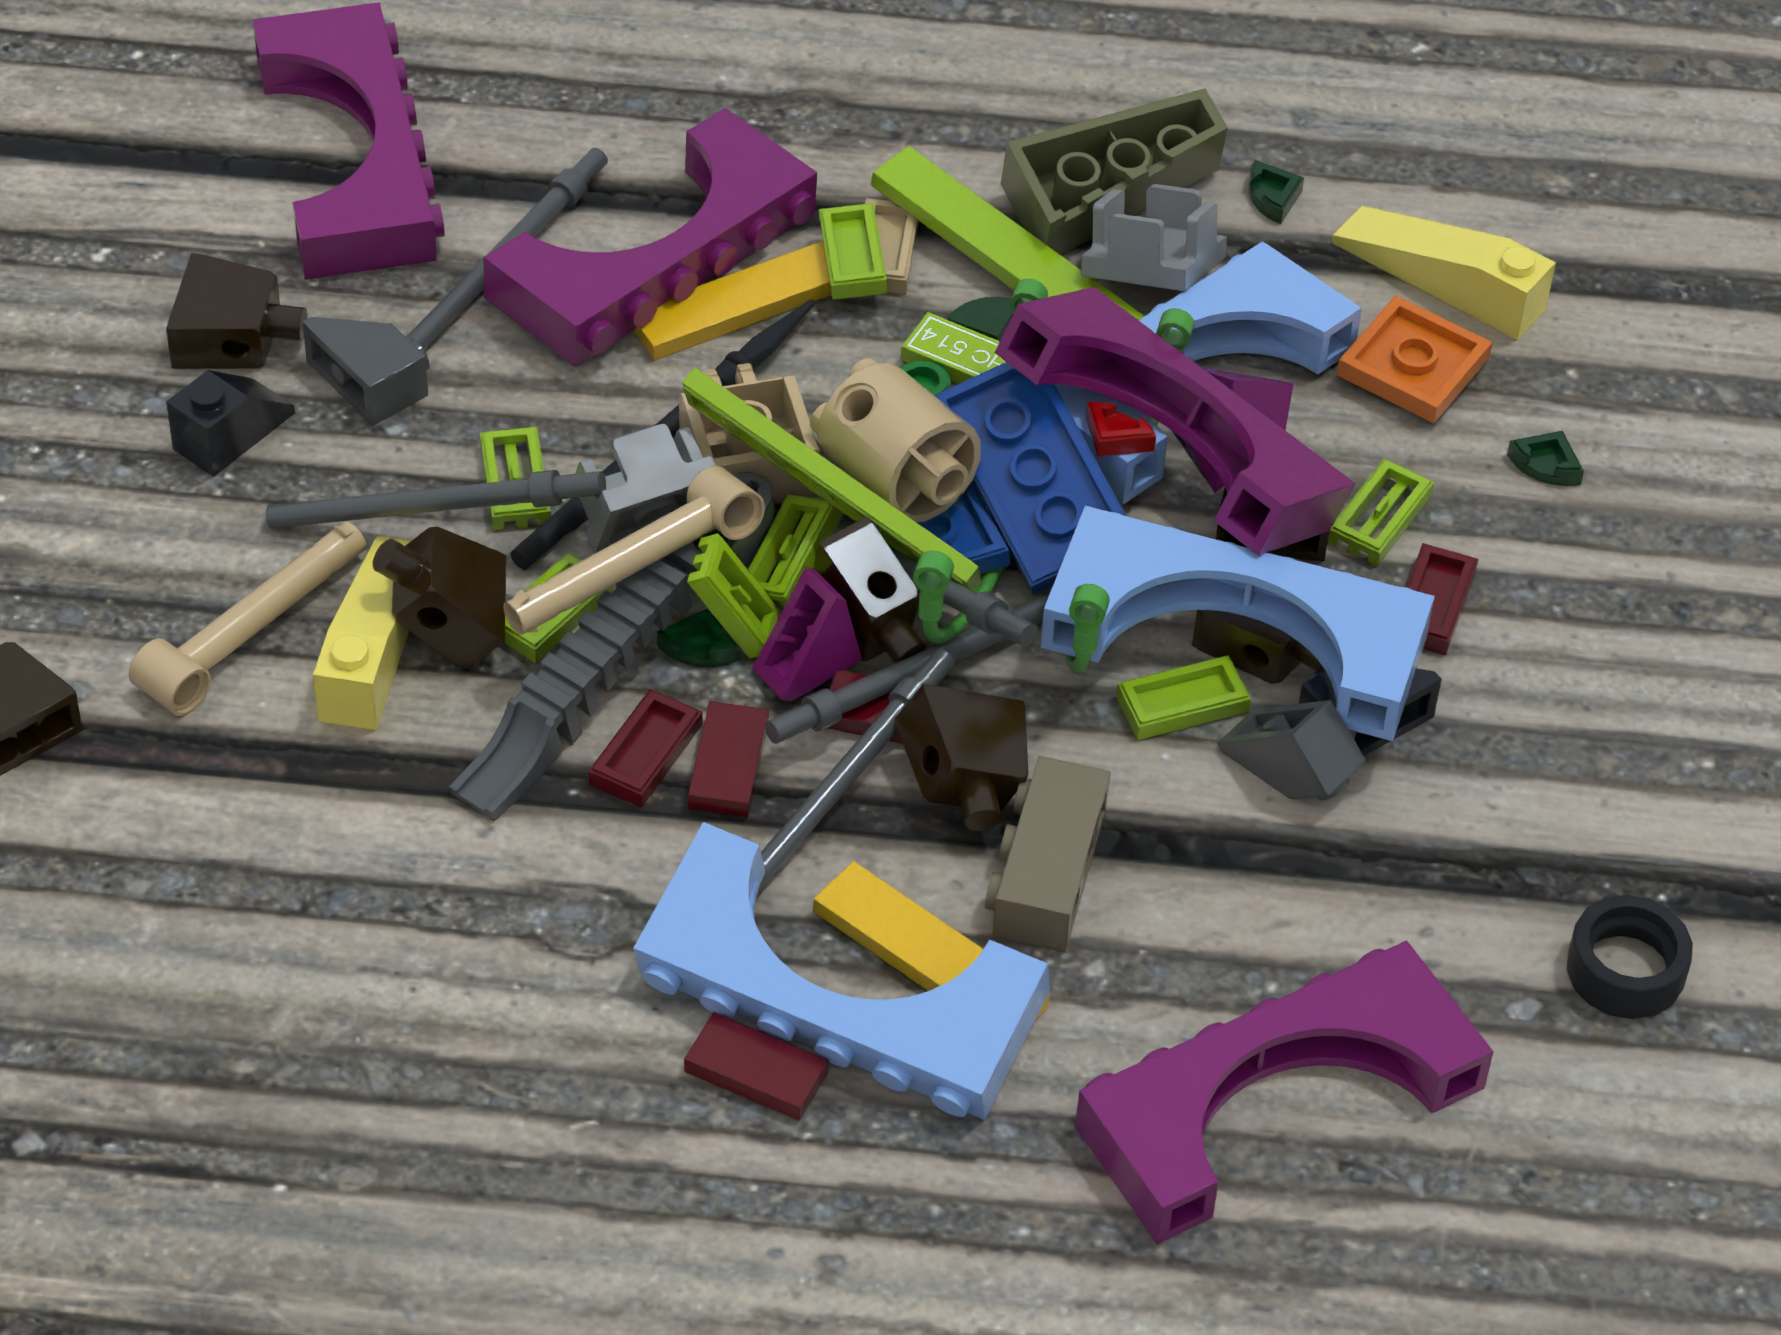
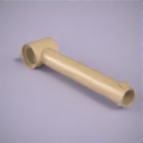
M720 466L708 467L699 472L690 483L687 491V504L549 578L545 583L538 584L525 592L519 589L515 596L503 605L506 618L519 635L527 632H538L536 627L556 617L559 613L571 609L715 529L731 540L743 539L752 534L760 525L765 511L764 500L757 492Z
M344 521L338 526H333L334 529L317 541L311 548L305 550L180 647L176 648L163 638H156L145 644L131 662L129 680L174 715L183 716L190 713L203 701L208 693L211 684V675L208 670L328 579L332 573L337 572L346 564L349 565L352 559L366 549L364 536L355 525L348 521Z

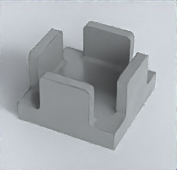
M1153 184L1146 190V217L1124 214L1125 192L1112 189L1094 203L1092 247L1082 254V276L1187 291L1226 258L1227 236L1217 235V204L1205 202L1202 205V194L1196 189Z
M659 424L616 438L613 441L612 451L621 472L605 476L606 490L601 491L600 495L579 497L589 520L586 534L594 554L687 504V491L694 477L702 470L716 466L711 455L702 457L689 426L677 430L674 439L666 424ZM589 458L580 461L575 474L596 472L597 469L593 460Z

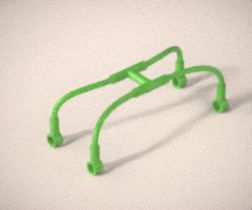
M1020 280L1016 284L1010 300V309L1014 313L1018 304L1031 301L1026 298L1032 300L1047 298L1048 290L1037 280ZM1178 308L1168 309L1162 313L1156 334L1183 353L1184 347L1188 345L1191 338L1194 319L1185 310ZM1148 416L1150 420L1157 426L1159 422L1153 419L1152 417ZM930 550L920 555L913 574V581L920 589L918 616L922 620L924 634L930 642L942 644L960 634L969 623L966 620V615L960 612L946 626L938 628L937 621L942 617L944 591L948 587L954 570V564L946 554ZM1008 566L985 572L981 580L982 584L975 593L985 591L991 594L1001 571L1005 570ZM1086 583L1078 586L1075 589L1069 607V615L1075 622L1072 648L1076 655L1075 657L1065 656L1070 670L1075 674H1081L1086 671L1090 657L1096 651L1099 625L1104 621L1110 602L1106 590L1095 584Z

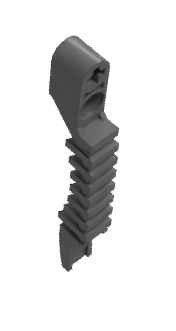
M741 473L735 475V477L757 492L764 500L765 511L760 525L752 534L740 540H731L716 529L702 537L718 533L744 566L748 568L776 517L769 482L762 476L754 473ZM702 537L616 583L617 588L612 593L606 590L597 600L598 608L593 614L587 611L578 621L580 628L574 634L568 631L559 641L560 650L556 654L549 651L540 662L542 669L536 675L530 672L521 682L523 690L515 698L511 697L508 701L503 718L489 743L449 786L451 795L495 821L536 782L563 752L558 733L572 744L582 734L576 706L591 717L599 707L595 685L598 684L607 692L610 691L617 682L614 664L617 662L627 670L635 660L632 644L636 642L644 649L647 648L654 639L652 623L665 631L673 621L670 606L682 615L692 606L690 595L694 590L687 583L690 573L698 571L693 566L695 555L703 554L698 547Z

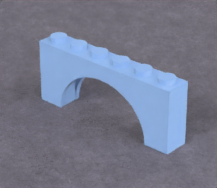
M1262 241L1242 255L1234 256L1226 265L1206 278H1201L1187 291L1180 293L1166 303L1157 305L1139 321L1156 333L1162 313L1172 308L1182 309L1188 312L1194 319L1191 338L1188 345L1184 347L1183 352L1192 361L1223 354H1261L1294 362L1318 375L1338 362L1356 341L1362 308ZM1055 384L1117 500L1122 505L1163 478L1168 436L1150 420L1148 415L1106 395L1080 387ZM1087 402L1112 403L1117 405L1116 411L1124 413L1139 421V417L1146 420L1156 435L1155 451L1097 457L1086 420Z
M1085 506L1044 607L1040 648L1075 657L1076 653L1072 648L1075 622L1069 615V607L1075 589L1086 583L1102 587L1110 598L1104 621L1099 625L1096 651L1090 657V661L1099 663L1105 650L1120 634L1130 627L1155 616L1188 610H1213L1243 615L1262 621L1287 633L1317 658L1332 682L1336 697V709L1348 730L1393 741L1427 637L1435 596L1413 591L1406 587H1398L1355 576L1348 572H1340L1297 561L1290 557H1282L1270 553L1257 555L1251 549L1232 542H1224L1181 531L1174 527H1166L1123 516L1116 512H1108Z
M703 822L633 948L643 979L650 986L663 993L674 995L677 991H681L695 997L711 1013L716 1012L730 1019L737 1015L756 1023L757 1028L768 1035L788 1043L794 1039L813 1047L815 1053L828 1059L830 1064L844 1068L848 1067L849 1064H853L872 1072V1076L889 1089L906 1092L909 1088L931 1097L932 1103L948 1114L964 1117L968 1113L985 1120L1050 992L1048 963L989 940L981 954L961 974L935 989L918 995L896 999H864L838 994L821 988L799 976L786 966L772 952L756 926L754 913L756 897L765 874L760 845Z

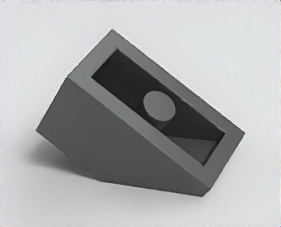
M310 317L302 322L306 361L372 426L428 396L426 370L429 369V360L427 354L416 340H408L393 324Z
M1331 700L1254 709L1217 742L1225 755L1289 799L1317 797L1318 800L1330 799L1348 787L1350 784L1348 777L1366 761Z

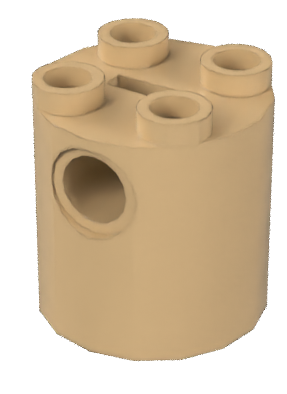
M864 358L853 366L849 373V378L835 390L828 402L821 404L814 411L810 421L812 430L818 434V446L830 462L915 522L928 521L945 512L963 495L973 480L981 459V440L969 423L904 370L891 363H878L872 358Z

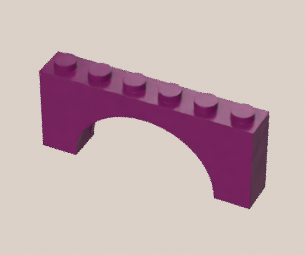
M380 2L252 19L256 56L264 94H297L329 102L354 117L365 128L373 141L365 161L347 180L320 195L293 201L296 240L305 280L437 261L435 238L445 236L440 204L430 205L429 200L435 199L433 175L430 166H420L421 162H426L423 135L421 129L411 130V126L417 125L412 93L402 94V90H408L405 63L403 57L395 59L393 55L399 54L396 27L394 22L385 23Z
M723 108L686 131L685 173L699 185L706 196V201L696 215L684 226L653 243L613 252L569 250L545 243L527 232H523L483 257L484 299L574 367H578L596 354L604 353L613 343L635 330L636 327L641 328L647 325L655 316L657 308L671 298L678 302L686 300L697 286L708 283L717 276L726 274L735 264L757 250L766 248L783 233L796 225L805 223L815 213L817 172L727 108Z
M1095 287L1018 304L994 352L1036 385H1070L1106 395L1145 413L1179 435L1209 462L1227 490V496L1213 521L1257 555L1330 531L1356 484Z
M1406 940L1387 950H1372L1365 954L1356 964L1332 975L1330 973L1320 974L1311 979L1303 988L1282 998L1265 999L1254 1006L1249 1013L1225 1024L1220 1022L1210 1024L1202 1029L1194 1038L1170 1049L1165 1047L1158 1048L1147 1054L1140 1063L1116 1074L1104 1073L1095 1077L1083 1089L1079 1090L1075 1128L1156 1244L1213 1218L1219 1181L1207 1160L1203 1145V1135L1219 1109L1246 1086L1274 1073L1306 1066L1324 1065L1355 1068L1376 1074L1398 1084L1415 1096L1432 1114L1485 1088L1494 1051Z

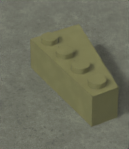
M1206 88L1007 142L1001 186L1023 228L1058 254L1063 255L1093 239L1094 203L1112 189L1125 192L1124 214L1135 216L1146 210V190L1151 185L1160 184L1186 188L1219 170L1228 127Z

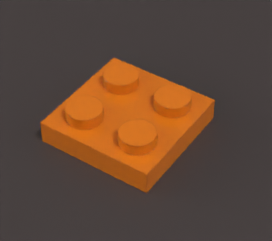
M1395 295L1339 359L1337 376L1434 424L1490 358L1493 342Z

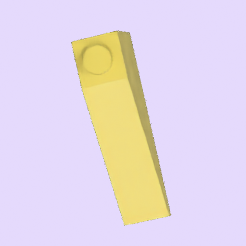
M1363 205L1332 235L1331 241L1332 244L1515 340H1518L1546 310L1556 262L1507 237Z
M376 536L327 631L313 673L318 722L378 730L409 630L395 620L392 614L393 581L373 569V558L380 545L388 539H394L404 546L410 540Z

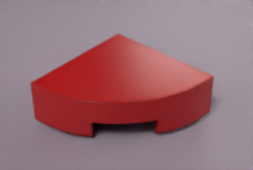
M1087 402L1086 420L1097 457L1155 451L1156 435L1146 420L1139 417V421L1124 413L1116 411L1117 405L1112 403Z

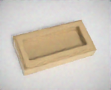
M866 198L865 204H874L887 277V291L889 293L906 294L919 220L893 201Z

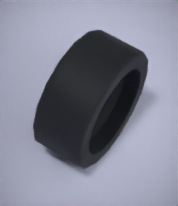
M1631 895L1603 898L1586 908L1576 922L1568 950L1566 970L1573 988L1589 1005L1611 1016L1629 1019L1655 1016L1672 1006L1684 989L1692 962L1693 942L1686 925L1669 908L1649 898ZM1616 936L1635 938L1652 946L1664 958L1666 969L1657 975L1641 978L1621 975L1607 968L1595 956L1593 945L1604 938Z

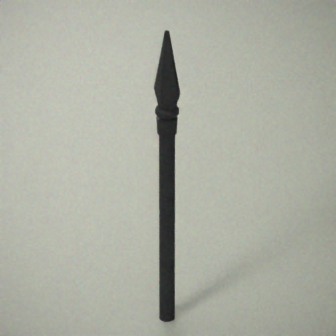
M811 299L752 337L739 351L729 352L724 361L715 368L722 386L736 384L735 374L737 365L750 363L754 372V368L764 362L813 307L815 301ZM679 404L656 424H666L673 439L677 430H679ZM617 460L613 461L602 471L604 476L621 472ZM571 498L510 552L511 559L519 568L525 570L587 516L580 498Z

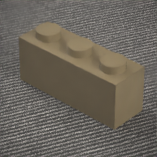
M1038 756L1032 779L1027 778L1026 783H1019L1014 803V813L1021 815L1018 826L1007 824L1004 831L999 855L1000 861L1007 862L1004 873L993 872L987 889L985 909L995 911L994 937L1061 952L1067 951L1107 810L1111 771Z

